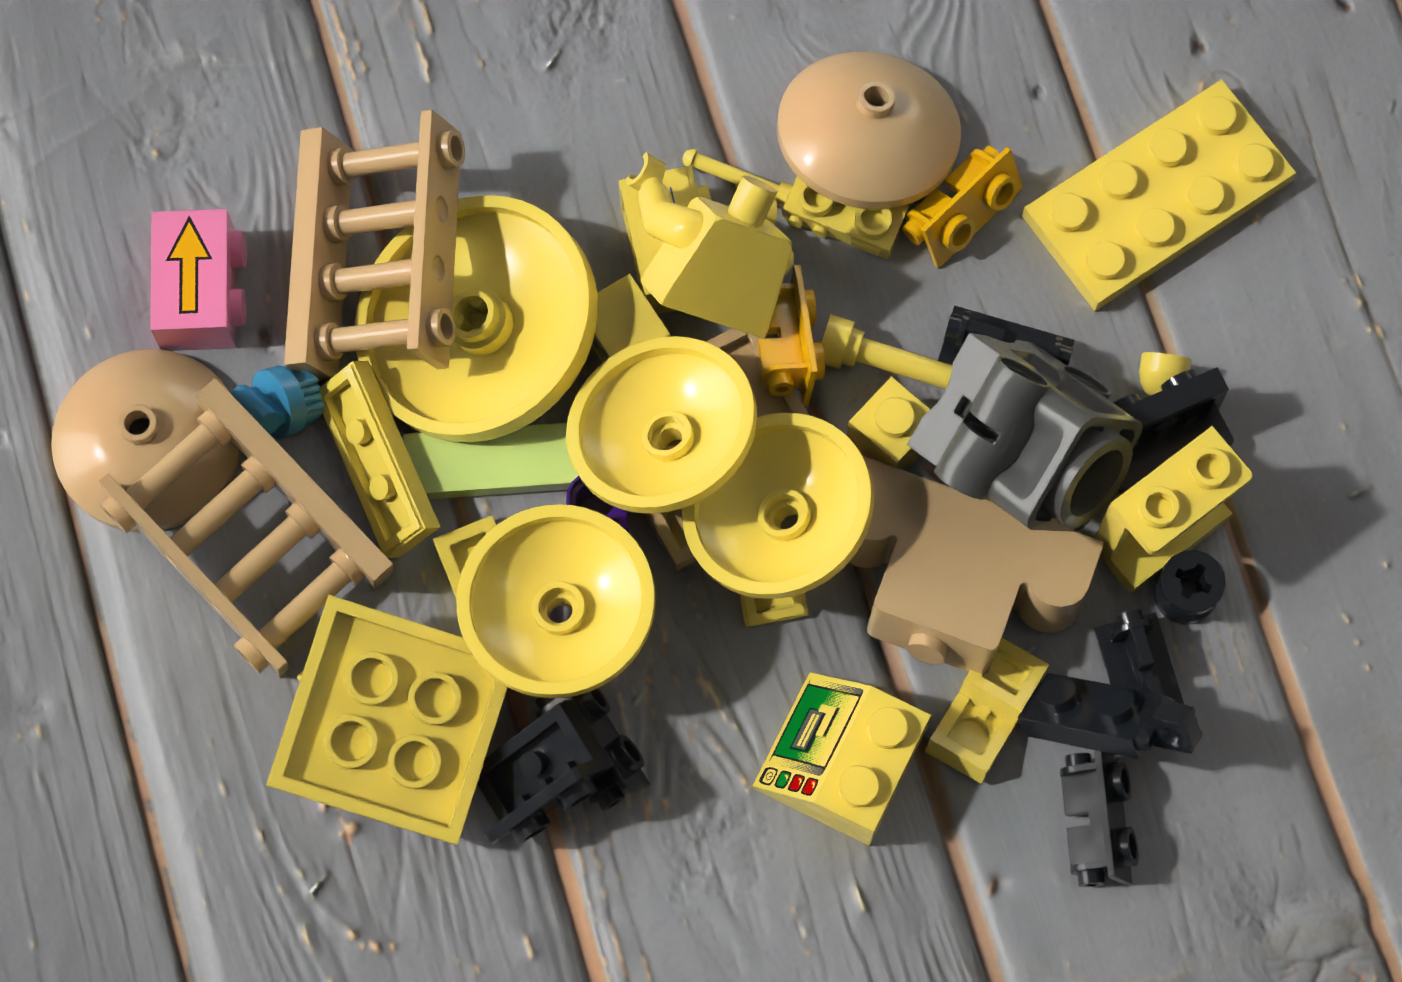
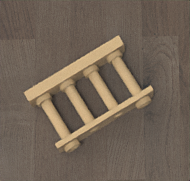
M432 109L421 111L419 142L353 152L352 148L323 127L301 130L284 365L292 370L309 371L318 378L316 384H323L339 372L340 358L344 352L407 345L408 351L437 370L449 368L450 345L454 342L456 335L455 321L452 315L459 174L460 167L465 161V145L462 133ZM417 167L416 200L350 209L351 183H353L355 177ZM414 226L412 259L346 268L347 242L352 234ZM410 285L408 319L342 327L343 303L348 293Z
M214 378L196 394L199 408L204 412L197 418L200 425L126 491L107 473L98 481L104 494L108 497L100 506L126 534L136 526L241 637L233 645L234 648L259 674L269 667L280 678L289 670L287 661L277 649L325 605L328 595L335 596L349 582L356 586L362 579L375 590L393 574V563L232 394ZM231 441L248 458L241 464L244 471L177 532L169 537L144 509L215 445L219 444L224 447ZM275 487L292 504L285 511L288 517L213 584L188 556L258 492L263 490L265 493H268ZM319 533L336 551L329 557L332 564L258 631L232 603L305 536L312 539Z

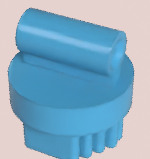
M276 365L258 371L253 377L251 388L247 385H239L231 392L232 396L272 437L277 439L300 433L304 427L314 424L321 414L324 413L323 407L325 404L321 401L322 394L318 392L320 391V386L316 384L318 378L309 371H297Z

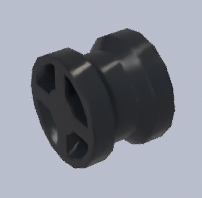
M1198 550L1182 551L1172 556L1164 565L1154 587V598L1158 609L1170 621L1182 625L1196 624L1205 620L1223 596L1226 586L1224 571L1218 561L1209 554ZM1184 577H1189L1188 580H1180ZM1198 582H1199V584H1200V586H1201V591H1200V592H1199V587L1197 586V583H1198Z

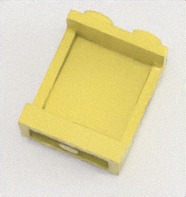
M1211 426L1110 503L1095 536V539L1104 541L1100 554L1101 560L1132 595L1161 573L1164 565L1172 556L1182 551L1191 550L1230 519L1233 513L1224 502L1250 482L1253 476L1251 470L1214 427Z

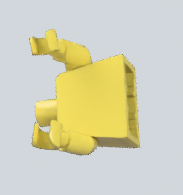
M645 152L642 156L644 158V165L638 176L629 174L625 183L639 191L638 202L644 229L649 235L664 243L647 267L640 282L662 306L765 339L783 278L791 271L794 264L791 240L775 226L778 210L775 197L778 191L761 180L744 175L729 206L700 196L692 199L689 205L684 207L671 202L669 191L662 184L667 164Z

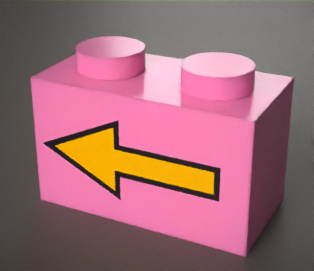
M227 209L152 212L150 330L161 350L236 348V327L246 326L247 321L244 289H236V268L246 267L247 247L244 231L235 230Z

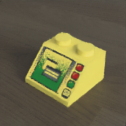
M810 672L752 789L870 846L926 732L931 714L873 686Z

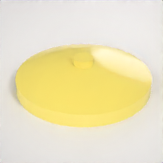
M481 195L458 199L452 315L455 321L456 335L454 342L450 345L449 368L437 370L408 351L407 345L356 351L358 361H369L390 412L413 429L427 436L452 442H478L505 436L532 423L546 413L567 392L579 375L593 343L598 317V296L591 266L585 253L569 232L540 208L522 200L496 195ZM408 226L401 230L384 248L374 264L412 259L414 226ZM410 285L361 291L356 310L355 325L408 319Z

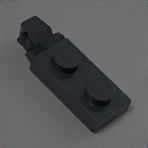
M1053 673L1045 675L1017 717L1023 734H1026L1028 737L1139 759L1143 751L1151 750L1153 746L1192 754L1203 736L1195 716L1196 711L1194 707L1175 702L1174 699L1158 693Z

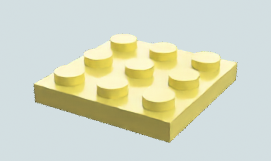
M328 595L266 786L443 842L458 845L507 686L492 678L479 665L468 649L463 637Z

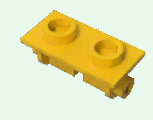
M989 145L983 150L974 149L969 157L945 179L947 188L957 193L953 198L936 188L913 210L906 214L907 223L902 226L904 235L915 245H919L925 240L934 266L938 269L952 255L964 249L970 243L974 234L998 211L1007 208L1014 200L1016 194L1023 188L1010 148L1006 147L1000 153Z
M794 265L790 283H782L767 332V334H778L779 338L758 339L756 346L761 383L769 388V393L773 396H786L791 394L794 388H800L802 404L809 405L815 380H823L825 353L821 342H813L811 327H814L816 323V298L812 289H804L801 265Z

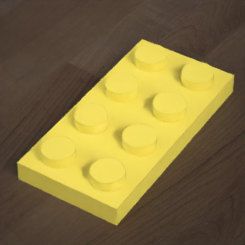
M1221 79L1025 206L1022 218L1095 312L1290 184L1296 172Z

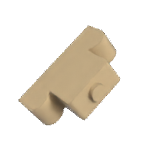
M863 456L873 482L874 509L867 535L849 563L864 568L877 567L882 563L888 564L875 597L867 625V632L870 636L907 649L912 657L921 662L933 665L945 663L968 672L973 670L985 675L990 670L1011 610H1017L1019 617L1024 623L1038 632H1060L1072 625L1089 589L1104 541L1078 532L1030 530L991 501L969 497L952 487Z

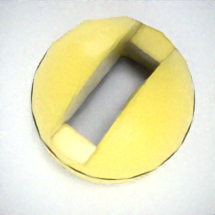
M1142 353L1139 368L1142 388L1150 396L1162 391L1161 385L1168 379L1181 372L1191 370L1192 360L1183 356L1166 353Z

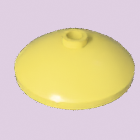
M678 336L642 341L608 358L597 367L581 386L573 401L567 421L566 442L569 457L575 471L585 486L598 498L614 507L636 513H663L678 510L695 504L717 491L734 475L743 463L750 450L756 431V400L752 387L741 367L730 355L720 348L702 340ZM681 440L676 447L665 450L666 446L672 441Z
M800 413L763 415L757 417L752 445L743 463L734 475L708 497L682 508V524L685 538L693 556L711 578L733 592L762 599H779L802 594L830 580L857 553L867 535L874 509L873 482L868 466L858 448L848 436L834 425L822 419ZM798 515V520L794 526L788 529L780 528L782 521L787 516Z
M562 504L544 505L521 511L492 528L478 542L469 555L461 572L456 597L458 623L462 636L479 665L492 678L510 689L542 698L577 696L595 690L616 678L633 662L645 644L652 627L656 604L652 573L643 551L634 538L618 523L599 512L584 507ZM565 605L570 607L573 611L567 621L557 623L549 618L551 611L557 606Z

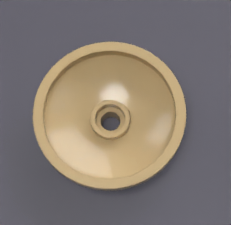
M851 51L820 59L802 70L792 80L780 103L777 118V136L781 152L792 171L817 193L851 207L888 209L920 200L939 187L947 178L955 164L959 151L961 125L958 112L951 97L942 85L925 70L893 55L871 51ZM869 103H874L880 106H872Z
M142 349L121 353L102 361L88 370L64 397L58 409L52 430L51 446L54 467L60 482L71 499L90 517L107 526L122 530L100 506L108 497L104 494L98 481L109 473L125 491L129 489L200 425L197 418L204 412L199 408L196 394L214 378L226 388L223 382L209 368L195 359L177 352L161 349ZM144 418L150 421V425L144 433L139 435L129 433V427L135 420ZM231 441L224 447L219 444L215 445L147 506L144 511L162 530L175 528L187 523L231 483L240 461L241 451ZM136 526L130 530V532H140Z

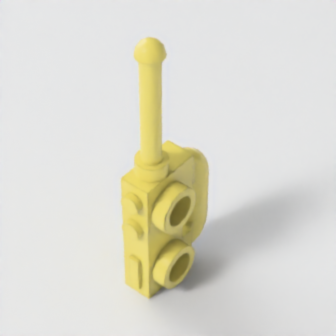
M697 149L687 150L682 158L685 166L692 165L693 168L739 185L744 175L761 180L778 191L775 197L777 205L783 207L782 218L787 220L790 226L795 228L806 227L811 229L812 233L820 238L829 236L887 260L892 253L906 220V214L909 211V205L888 209H863L844 205L817 193L799 179L798 176L793 185L784 181L779 185L698 153Z

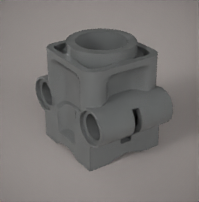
M969 333L953 361L950 380L944 394L937 404L922 416L907 445L936 466L934 473L944 483L969 497L980 500L988 498L1028 529L1076 532L1084 528L1092 518L1105 508L1122 485L1132 461V449L1142 433L1143 426L1140 421L1108 400L1111 391L1103 383L1077 368L1063 364L1033 342L1016 340L1014 343H1007L987 335Z

